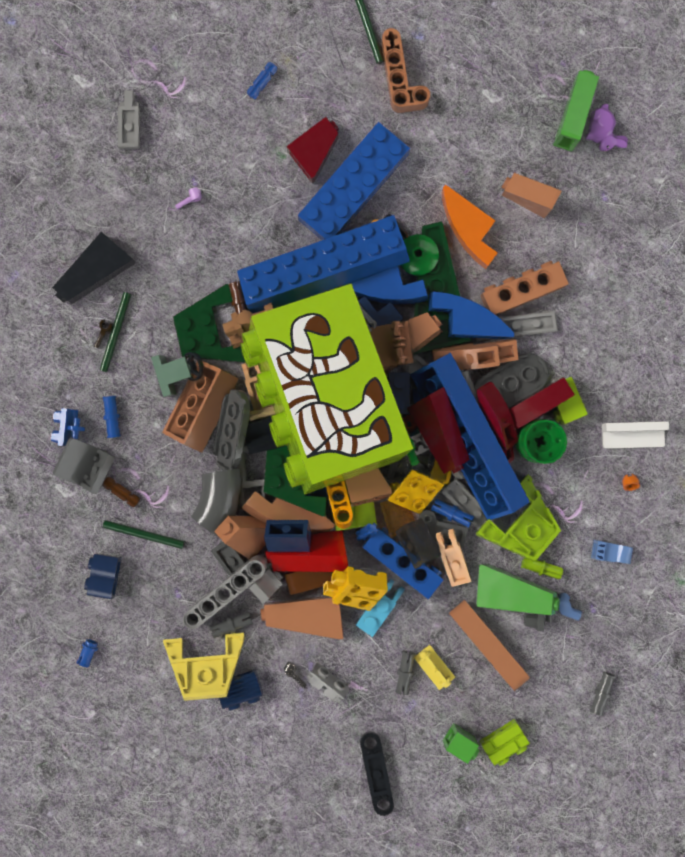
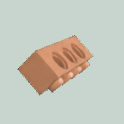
M552 261L546 262L541 265L542 269L537 271L529 269L523 272L520 278L515 279L513 276L504 280L503 285L496 287L493 284L484 288L485 292L481 294V299L485 308L497 316L565 288L569 283L560 262L554 264ZM538 276H544L547 279V284L541 285L538 282ZM519 284H526L528 292L522 293L518 288ZM501 291L509 294L508 301H503L500 298L499 294Z

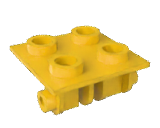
M412 469L400 484L395 482L389 485L392 494L387 500L420 514L445 484Z

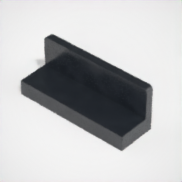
M271 416L248 422L245 440L249 455L277 448L269 427V423L272 422Z

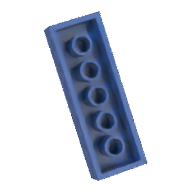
M378 122L298 214V221L321 240L341 234L406 159L410 148Z

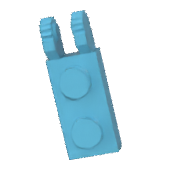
M392 579L387 582L388 591L393 586L394 581ZM402 586L398 588L392 599L384 595L370 611H364L355 625L373 637L395 607L396 601L405 589Z

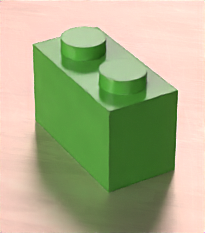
M453 723L442 741L446 751L468 764L470 760H474L477 757L479 744L475 736Z

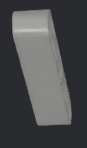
M261 555L252 557L192 605L183 616L184 625L189 629L198 628L261 578L268 567L266 558ZM259 563L262 567V570H255L252 564ZM237 576H243L246 583L238 582ZM221 589H227L230 592V595H223ZM205 601L212 602L214 608H208ZM190 614L197 615L198 621L191 619Z

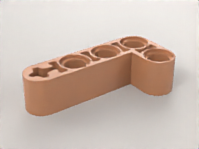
M389 28L382 35V52L391 107L397 113L423 110L429 104L430 91L425 86H408L401 36L398 30ZM388 39H392L394 42L393 49H391L390 40ZM396 58L399 60V63L392 64L389 60ZM394 78H400L402 80V83L395 84L392 82V80ZM423 95L426 99L418 101L416 96ZM397 98H403L406 102L404 104H398L395 100Z

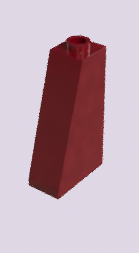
M443 387L411 405L407 410L442 472L445 474L452 470L454 474L463 469V464L470 459L448 395Z

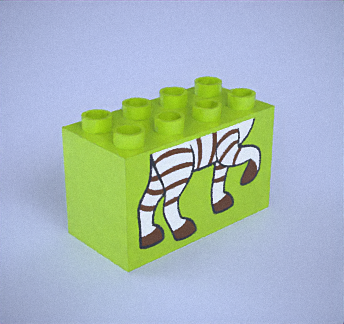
M352 284L251 316L249 331L242 333L244 343L240 344L248 368L258 365L261 372L256 375L258 382L255 383V389L262 407L272 405L275 415L271 416L272 422L269 423V427L277 448L287 445L291 456L286 458L287 463H284V469L292 488L301 485L304 494L397 462L413 450Z

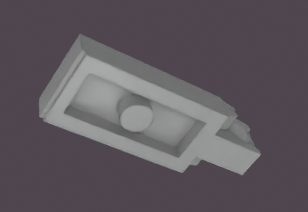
M124 91V102H120V106H118L119 149H140L139 102H135L133 91Z

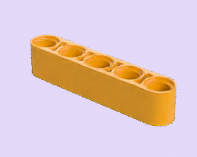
M341 481L327 486L326 491L334 522L339 528L346 529L352 525L353 513L345 482ZM335 494H342L344 499L340 502L334 501L333 496ZM342 513L349 515V519L345 522L338 520V516Z

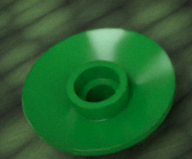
M421 234L407 237L404 240L410 262L401 264L402 269L416 276L425 275L432 271L439 258L436 243L428 236ZM416 250H420L422 252V255L420 257H416L414 255V252Z

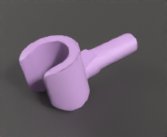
M197 187L189 189L190 197L179 202L175 207L180 209L190 202L200 201L202 198L200 189Z

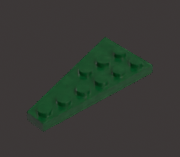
M443 222L422 226L421 235L428 236L436 243L439 258L435 268L425 275L417 276V281H424L428 299L432 292L460 296ZM429 300L415 303L414 317L427 312L431 316L436 315L442 323L440 328L443 332L413 355L471 341L470 338L448 337L449 312H430Z

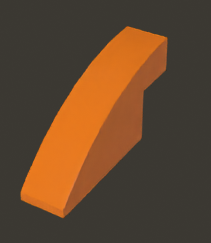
M445 184L441 194L450 227L465 251L486 269L498 252L482 242V239L496 220Z

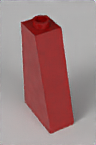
M342 530L313 534L311 536L310 552L266 551L267 563H272L273 571L334 572L338 570L344 572L348 567Z

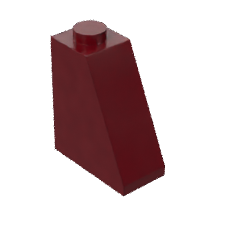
M327 117L286 146L289 155L312 184L316 181L338 140L337 131H339V128L333 120L329 121Z

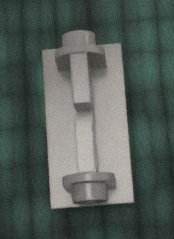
M318 663L306 676L309 679L308 682L318 690L325 686L326 689L323 691V694L333 702L340 703L349 690L342 680L337 679L326 667Z

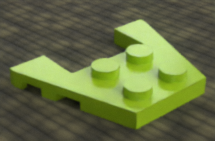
M527 474L520 481V484L530 501L529 505L504 533L488 519L475 534L534 562L561 532V529L549 508H546L539 490H536L532 483L531 476Z

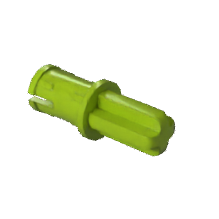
M526 558L522 560L521 568L537 572L539 576L543 574L559 580L563 575V568L546 563V560H536L534 562Z

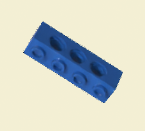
M377 527L378 532L369 537L362 548L429 600L444 580L440 577L442 572L433 565L431 568L424 564L426 560L418 553L412 555L407 551L409 546L401 540L398 543L391 538L393 534L385 527L382 529ZM385 543L393 545V551L390 554L382 552V546ZM401 556H408L410 559L409 564L405 567L398 564ZM418 569L426 571V576L421 580L415 578V572Z

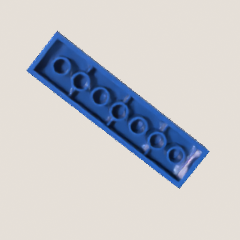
M395 215L237 270L246 305L253 314L265 310L264 306L272 303L275 309L410 262Z
M449 353L411 373L410 375L422 398L443 387L445 388L470 459L463 464L464 468L461 471L486 519L492 520L512 514L530 501L452 354Z

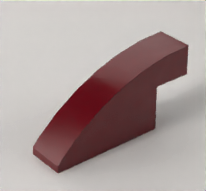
M563 377L509 408L515 428L522 427L573 397L575 394L566 379Z

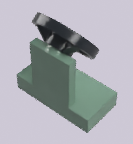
M188 352L183 358L168 363L164 355L151 357L163 397L177 395L174 386L175 382L187 378L191 381H196L203 376V362L196 352ZM194 357H195V358L197 359V361H198V364H199V372L197 371V365H196V363H195V361H194Z

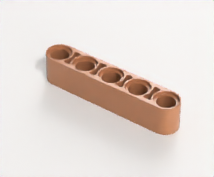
M465 600L449 612L514 691L530 679L528 674Z

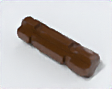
M107 477L102 485L104 488L111 490L114 495L123 501H127V504L131 507L138 505L140 502L138 496L132 495V492L121 484H116V481L111 477Z

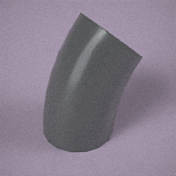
M241 468L201 474V496L191 517L217 537L219 536L214 531L228 516H236L241 496Z

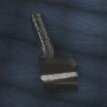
M288 661L284 667L285 674L293 678L302 688H305L307 685L295 674L298 667Z

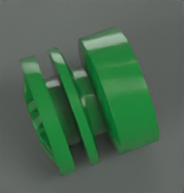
M532 420L517 431L519 442L515 444L516 450L526 461L541 464L553 463L560 459L566 450V433L554 421ZM535 438H538L541 442L540 445H537Z

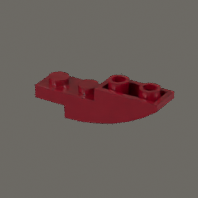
M488 382L477 389L479 406L510 463L515 459L513 445L519 442L517 431L505 400L493 382Z

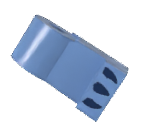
M594 540L591 558L631 564L633 547Z

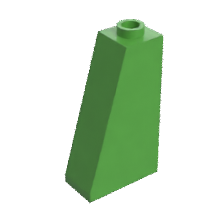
M580 70L575 77L553 146L572 152L580 142L599 76H596L593 72Z
M479 565L477 607L543 615H554L559 610L560 599L557 598V592L492 565Z

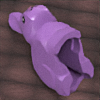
M603 104L600 108H595V111L591 113L590 125L585 139L599 143L600 151H609L615 146L626 148L628 145L627 137L613 134L616 121L613 113L609 111V105Z

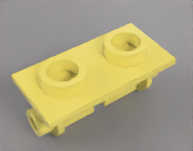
M430 645L414 657L439 690L451 685V681L455 676Z

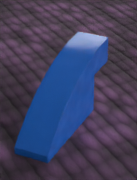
M399 266L345 284H352L356 296L361 298L365 296L367 300L374 302L413 304L429 300L423 280L403 285Z
M432 292L429 295L430 312H449L448 337L501 340L514 337V332L498 316L476 302L449 293Z

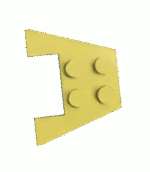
M244 632L225 634L226 654L217 656L183 658L182 638L163 640L184 701L227 697L244 643Z

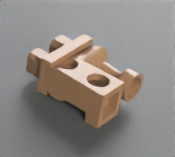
M272 303L265 305V310L253 314L248 310H242L243 312L239 314L234 312L231 314L232 320L222 324L225 334L229 337L234 349L240 347L241 343H244L242 333L249 331L251 316L274 309Z

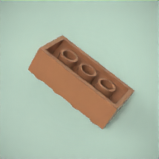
M197 361V371L199 372V364ZM202 361L204 366L203 376L196 381L188 379L162 432L201 453L208 444V440L217 425L225 395L229 394L230 390L235 389L239 379Z

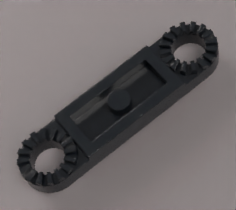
M369 731L362 735L360 746L374 811L380 816H386L393 811L394 801L380 737L377 733ZM368 737H372L377 743L375 747L368 748L364 744L365 740ZM381 799H385L390 803L389 807L385 810L377 806Z

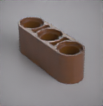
M333 572L285 574L289 594L293 595L323 587L326 581L331 582Z

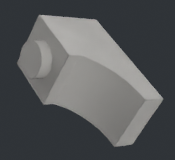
M269 568L249 589L264 604L283 585L284 582L281 580L283 576L279 571H273Z

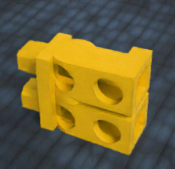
M349 566L344 572L335 570L332 573L331 582L326 581L323 584V595L332 597L333 604L338 605L341 603L370 611L388 591L387 573L378 572L374 576L366 574L362 570L354 571V567Z

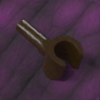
M105 319L99 323L101 331L94 344L96 348H99L105 335L112 331L113 326L111 323L107 329L103 328Z

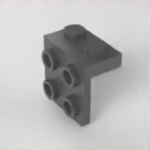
M70 438L53 470V475L80 485L87 491L97 495L109 469L112 467L115 457L100 448L78 439Z

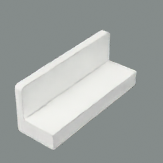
M669 422L602 424L603 448L664 447V430H669Z

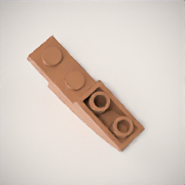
M515 338L477 345L469 343L432 350L433 362L451 353L460 370L500 366V363L518 360L517 341Z

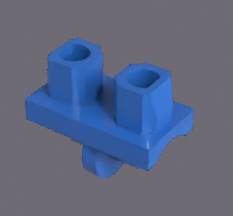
M62 408L61 411L54 412L53 420L56 423H60L59 431L53 430L51 441L58 443V446H66L70 438L78 439L79 431H85V427H79L80 418H78V410Z

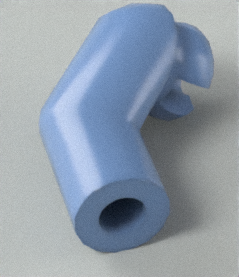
M559 594L560 613L579 621L582 611L571 607L568 594Z

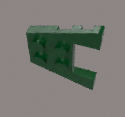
M229 284L223 285L173 316L182 357L188 352H196L201 359L246 363L241 346L235 349L233 346L221 347L213 307L230 304L233 301Z
M284 446L267 450L263 492L325 517L326 497L305 496L301 485L294 488L290 486L284 469V463H287L286 458L291 456L288 447Z

